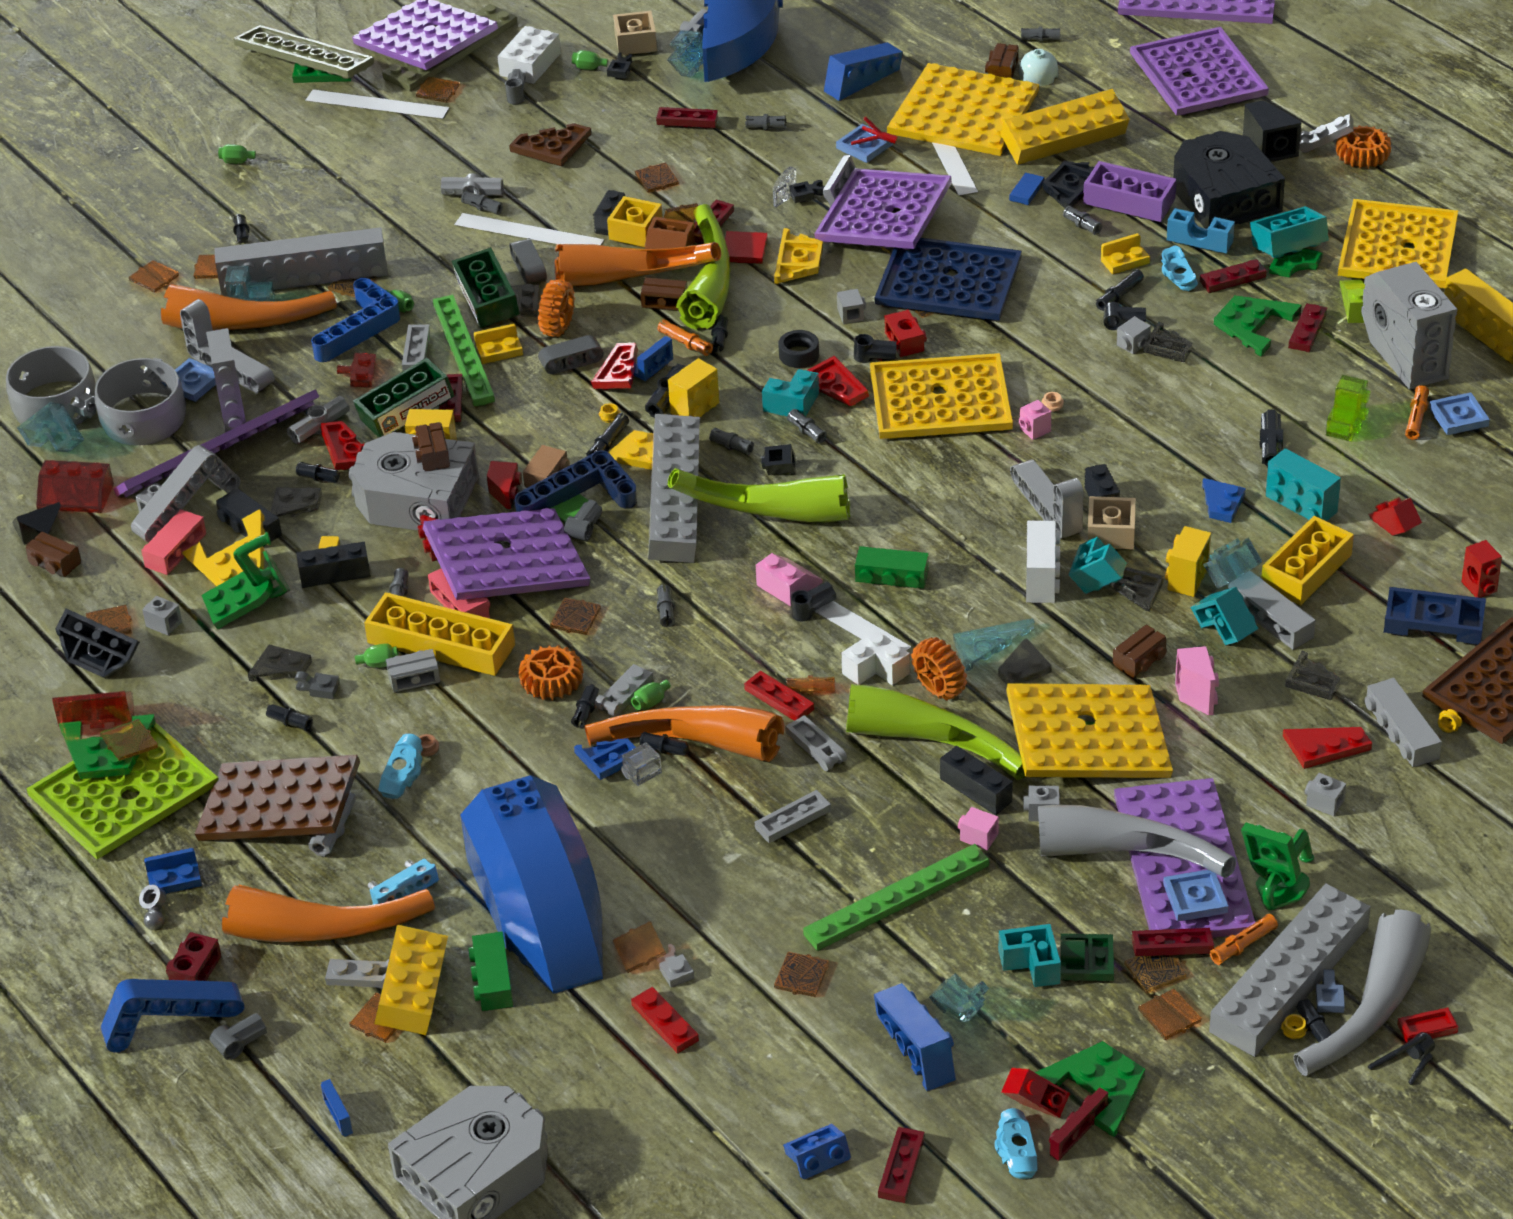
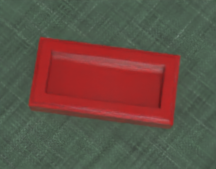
M1449 1007L1401 1017L1397 1021V1025L1406 1043L1420 1032L1427 1033L1433 1039L1456 1034L1459 1028Z

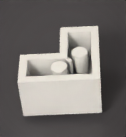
M875 630L841 653L842 674L858 685L877 674L893 686L910 674V653L878 630Z

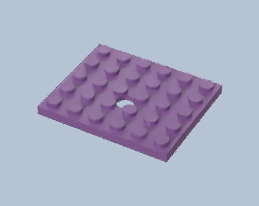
M416 0L410 5L403 6L396 13L389 14L382 21L375 22L373 26L361 30L352 39L355 45L428 70L497 30L498 26L496 21L443 4L439 1Z
M1221 27L1130 47V54L1176 116L1203 111L1213 107H1221L1231 103H1239L1253 98L1256 99L1269 94L1267 85ZM1184 72H1189V74L1195 75V76L1186 77V76L1183 75V73H1184Z
M855 168L814 233L815 239L825 243L837 242L861 244L864 246H882L885 248L914 249L952 183L951 176ZM894 208L901 209L899 212L892 213Z
M555 508L424 521L423 530L456 600L589 586L590 577L568 534L564 533V526ZM507 541L511 544V547L503 548L501 544L495 542Z

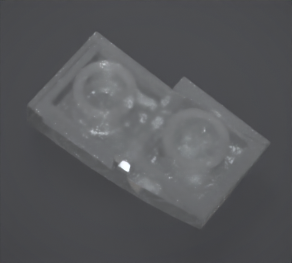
M791 166L781 173L774 184L773 205L776 208L790 198L789 185L797 184L796 169Z

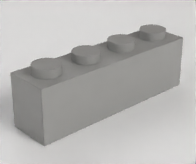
M1249 570L1229 582L1228 589L1237 587L1238 591L1243 595L1244 602L1250 613L1254 616L1255 621L1292 650L1314 638L1316 620L1296 606L1294 602L1280 594L1278 590L1267 584L1261 577H1258Z
M1395 678L1368 685L1365 705L1376 716L1378 724L1387 731L1391 742H1395L1400 749L1402 757L1407 759L1412 767L1438 760L1440 758L1442 741Z

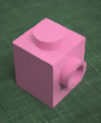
M1039 400L1021 407L1020 429L1032 440L1051 432V410Z
M971 807L966 815L961 816L958 823L960 841L971 845L976 844L979 848L988 850L999 834V817Z

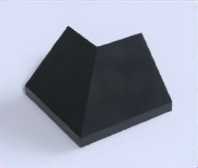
M60 502L17 516L13 520V526L24 545L35 540V537L41 532L49 533L61 508Z

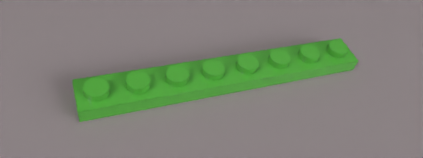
M449 295L433 299V306L459 371L463 375V381L473 406L495 402L494 393L454 296Z
M973 844L804 927L803 935L819 951L988 867L989 858L976 844Z

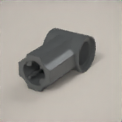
M513 69L508 74V80L505 82L507 102L510 104H519L524 101L526 75L520 69Z
M594 500L585 502L575 517H568L564 526V533L568 534L569 537L588 541L592 536L594 524L602 514V507Z
M256 1013L231 1027L227 1025L217 1027L211 1033L210 1042L226 1060H232L242 1053L245 1045L266 1034L267 1029L262 1018Z

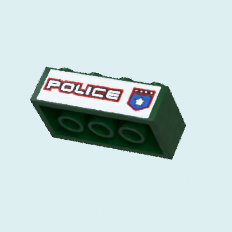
M491 247L452 261L457 282L480 328L520 314L516 295Z
M425 358L353 400L360 420L380 438L404 427L409 409H434L446 403L455 395L448 376L428 358Z

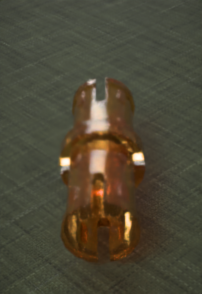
M808 675V678H786V686L797 693L803 692L809 695H813V692H835V676L813 677V675Z

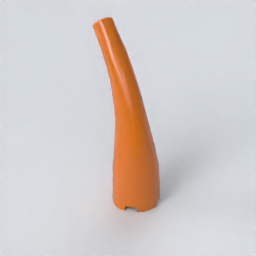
M716 242L665 249L622 248L596 244H557L555 251L559 252V257L555 259V280H565V282H570L572 286H590L678 270L720 260L721 248Z
M171 284L164 294V298H168L166 308H161V320L165 325L183 329L180 311L197 299L202 300L207 305L213 331L226 328L228 330L260 328L290 323L336 309L337 304L331 291L287 301H249Z
M685 706L652 709L612 717L585 725V732L590 746H595L597 742L602 741L612 742L618 739L641 737L643 732L660 736L667 734L668 737L689 739L756 760L770 762L780 749V746L776 745L778 735H784V720L782 716L743 706Z
M239 884V886L234 885L227 897L225 905H229L228 918L222 917V930L224 934L266 942H304L339 939L367 934L402 924L435 910V904L427 889L381 904L340 907L303 901Z

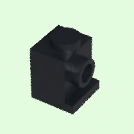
M791 444L765 447V456H761L762 468L766 469L768 475L784 473L796 475V455Z

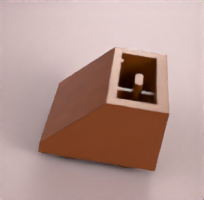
M654 217L647 231L644 249L693 246L695 244L694 222Z

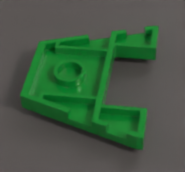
M1234 295L1214 317V325L1232 338L1236 336L1242 340V345L1247 348L1252 347L1255 349V354L1262 357L1270 348L1271 339L1255 333L1271 315L1293 322L1301 313L1302 305Z
M154 714L132 716L131 734H116L113 736L82 739L83 726L81 721L59 723V727L80 779L130 775L141 753L140 748L143 742L147 741L149 737L148 732L151 727H154L156 720Z
M1102 1041L1035 1073L1057 1086L1070 1079L1091 1094L1099 1087L1109 1092L1108 1106L1095 1117V1125L1112 1137H1115L1119 1131L1121 1121L1124 1120L1131 1100L1133 1101L1145 1076V1068Z

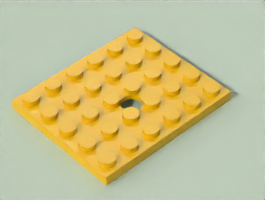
M1353 199L1337 276L1365 279V277L1379 271L1417 262L1439 288H1445L1458 210ZM1405 243H1413L1414 248H1404Z
M1000 353L870 363L880 439L1013 429ZM934 387H943L946 393L935 394L933 393Z
M1007 684L1006 692L1025 777H1172L1173 769L1150 685ZM1089 715L1096 721L1093 725H1086L1085 721L1078 717Z

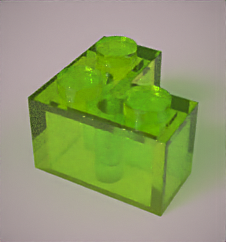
M1347 375L1341 376L1335 389L1334 406L1327 418L1326 436L1352 442L1355 434L1360 433L1362 420L1366 421L1369 408L1366 407L1371 393L1370 390H1367L1368 380Z

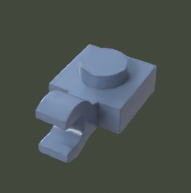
M1323 969L1324 978H1322V984H1316L1315 990L1317 1012L1344 1013L1343 985H1335L1334 969Z

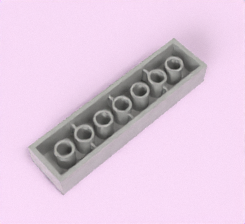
M381 227L214 248L221 295L223 296L333 283L335 281L340 282L343 279L356 280L360 277L388 276Z
M655 414L648 560L694 563L697 535V499L669 488L667 483L670 473L675 468L698 476L700 417Z
M1325 883L1211 1010L1209 1032L1255 1057L1281 1028L1285 1018L1295 1012L1298 1002L1306 999L1316 988V984L1322 981V978H1324L1323 969H1332L1365 932L1369 924L1371 906Z

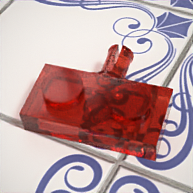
M355 353L354 360L350 366L337 365V374L350 375V387L372 388L376 354Z

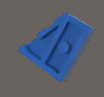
M1203 478L1202 488L1205 492V502L1208 506L1209 518L1232 523L1243 501L1246 488Z
M628 738L612 742H597V747L582 749V744L574 746L575 754L600 780L641 759V752Z

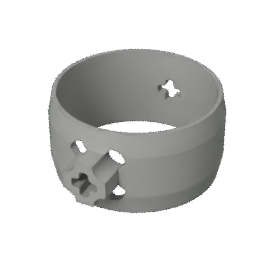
M63 346L43 347L25 353L9 367L6 374V391L11 410L17 421L24 427L39 432H57L72 428L96 414L95 378L87 358L81 352ZM21 372H25L23 374V379H20L19 377L21 376ZM70 381L78 383L70 390L53 396L32 397L25 395L32 389L51 382ZM75 396L74 402L70 404L72 398ZM78 413V416L74 418V414Z
M137 358L120 362L107 369L99 377L95 386V404L99 421L105 433L116 442L134 446L153 444L174 434L184 422L186 402L181 380L175 369L163 362L162 359ZM143 365L146 366L144 370L140 368ZM143 380H148L151 384H147ZM161 393L169 396L161 403L143 410L123 411L112 408L119 401L136 394ZM126 425V427L130 430L126 432L125 429L122 428V426Z

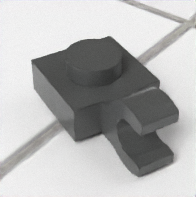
M298 671L295 676V681H298L296 689L299 691L307 690L310 692V696L333 699L340 683L339 676L316 673L313 678L306 672Z

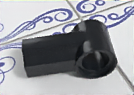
M1110 302L1104 307V326L1109 330H1117L1118 327L1134 316L1146 322V308L1122 307L1117 302Z
M859 334L854 338L853 357L860 363H867L872 359L895 360L897 341L873 340V337L868 334Z
M827 581L809 591H795L791 595L793 619L800 622L807 621L812 618L813 611L836 600V592L833 586Z

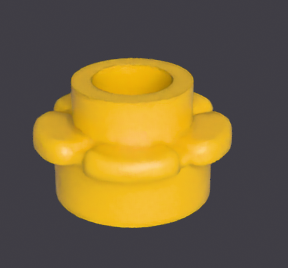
M607 403L601 407L599 416L606 423H612L617 414L621 412L616 404Z
M1443 710L1439 714L1438 726L1444 732H1456L1462 725V719L1455 710Z
M1297 1014L1288 1015L1281 1024V1029L1284 1030L1283 1034L1291 1039L1303 1038L1308 1030L1306 1029L1305 1019Z

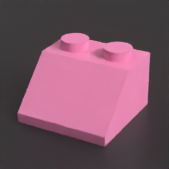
M773 553L756 564L757 586L791 606V595L795 591H809L823 583L820 577L788 558Z

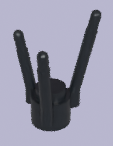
M1420 1032L1406 1044L1369 1064L1368 1068L1372 1070L1407 1051L1411 1058L1421 1059L1408 1082L1410 1085H1413L1426 1064L1433 1059L1430 1052L1435 1049V1042L1430 1035Z

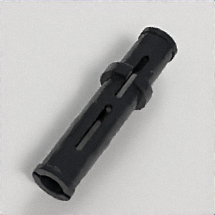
M1135 269L1117 285L1109 287L1106 293L1096 300L1097 308L1104 311L1106 304L1119 302L1124 294L1143 280V273L1139 269Z
M623 413L617 414L603 434L596 437L594 445L587 451L586 456L600 450L608 452L612 442L628 425V416L624 415L622 417Z

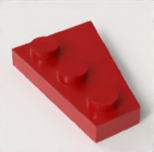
M617 343L591 381L594 389L631 388L638 354L636 343Z
M835 355L808 369V371L819 373V391L842 403L853 406L869 397L868 390Z
M343 421L321 423L320 430L334 468L336 470L350 469L351 466L355 465L357 454L363 450L365 443L361 444L356 439V434Z
M1362 727L1283 729V738L1303 769L1372 750V742Z

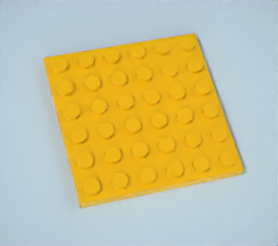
M928 63L887 126V133L1001 156L1006 148V144L1000 135L1004 119L1025 114L1039 92V84Z

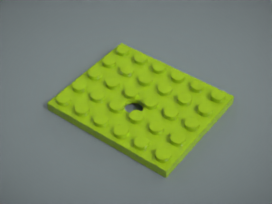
M155 723L154 727L150 728L148 732L149 737L146 742H143L140 748L141 753L130 775L80 779L73 761L26 788L28 796L97 860L213 788L214 783L219 780L211 770L157 723ZM132 725L118 734H131ZM126 790L140 792L136 798L130 800L123 799L121 796Z

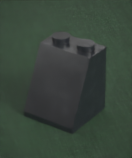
M1264 100L1245 104L1243 135L1248 136L1270 162L1299 157L1302 124L1300 120Z

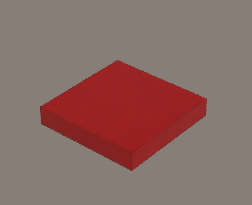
M726 231L725 241L730 262L763 264L768 234Z

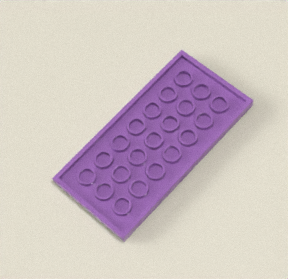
M1213 778L1114 789L1118 812L1154 820L1181 829L1208 841L1236 858ZM1129 851L1149 930L1210 928L1212 938L1237 935L1255 923L1238 862H1236V867L1232 874L1227 878L1217 875L1229 906L1228 913L1177 922L1163 885L1164 877L1208 869L1172 855L1148 851Z

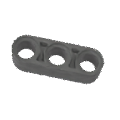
M530 238L509 243L512 259L526 285L547 280L545 266Z
M592 335L542 348L538 353V358L548 374H557L599 362L604 356L603 349Z

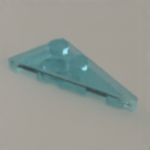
M1031 618L953 634V641L965 670L970 671L973 669V664L980 659L985 661L992 654L1000 652L1012 644V639L1019 634L1021 636L1028 634L1034 628L1035 621Z

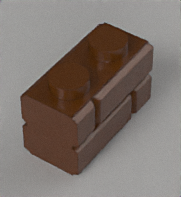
M997 43L994 51L990 50L989 61H986L985 73L1004 78H1013L1019 61L1018 45L1009 44L1007 46L1006 44Z
M645 278L640 293L641 307L679 311L676 308L677 302L688 288L687 281Z
M436 422L429 424V426L427 424L416 426V435L412 436L414 449H419L415 450L417 464L422 463L425 472L435 470L436 468H449V453L442 423Z
M45 532L38 534L35 540L30 541L26 545L29 563L35 567L45 568L50 574L56 573L66 577L72 572V569L81 564V557L77 546Z
M1147 624L1113 649L1114 666L1121 671L1124 670L1126 674L1133 678L1140 672H1146L1157 659L1161 660L1166 655V636L1158 631L1155 632V629Z

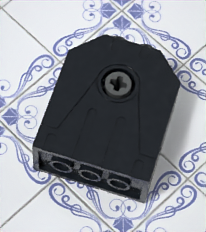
M1217 131L1213 134L1202 135L1182 142L1174 156L1173 178L1177 179L1176 195L1190 212H1194L1195 218L1205 229H1208L1214 217L1235 221V225L1283 212L1285 177L1248 136Z

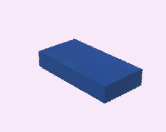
M1025 172L1010 193L1009 200L1029 205L1042 187L1044 177Z
M328 1079L321 1082L323 1100L342 1136L345 1137L353 1134L350 1116L331 1080Z

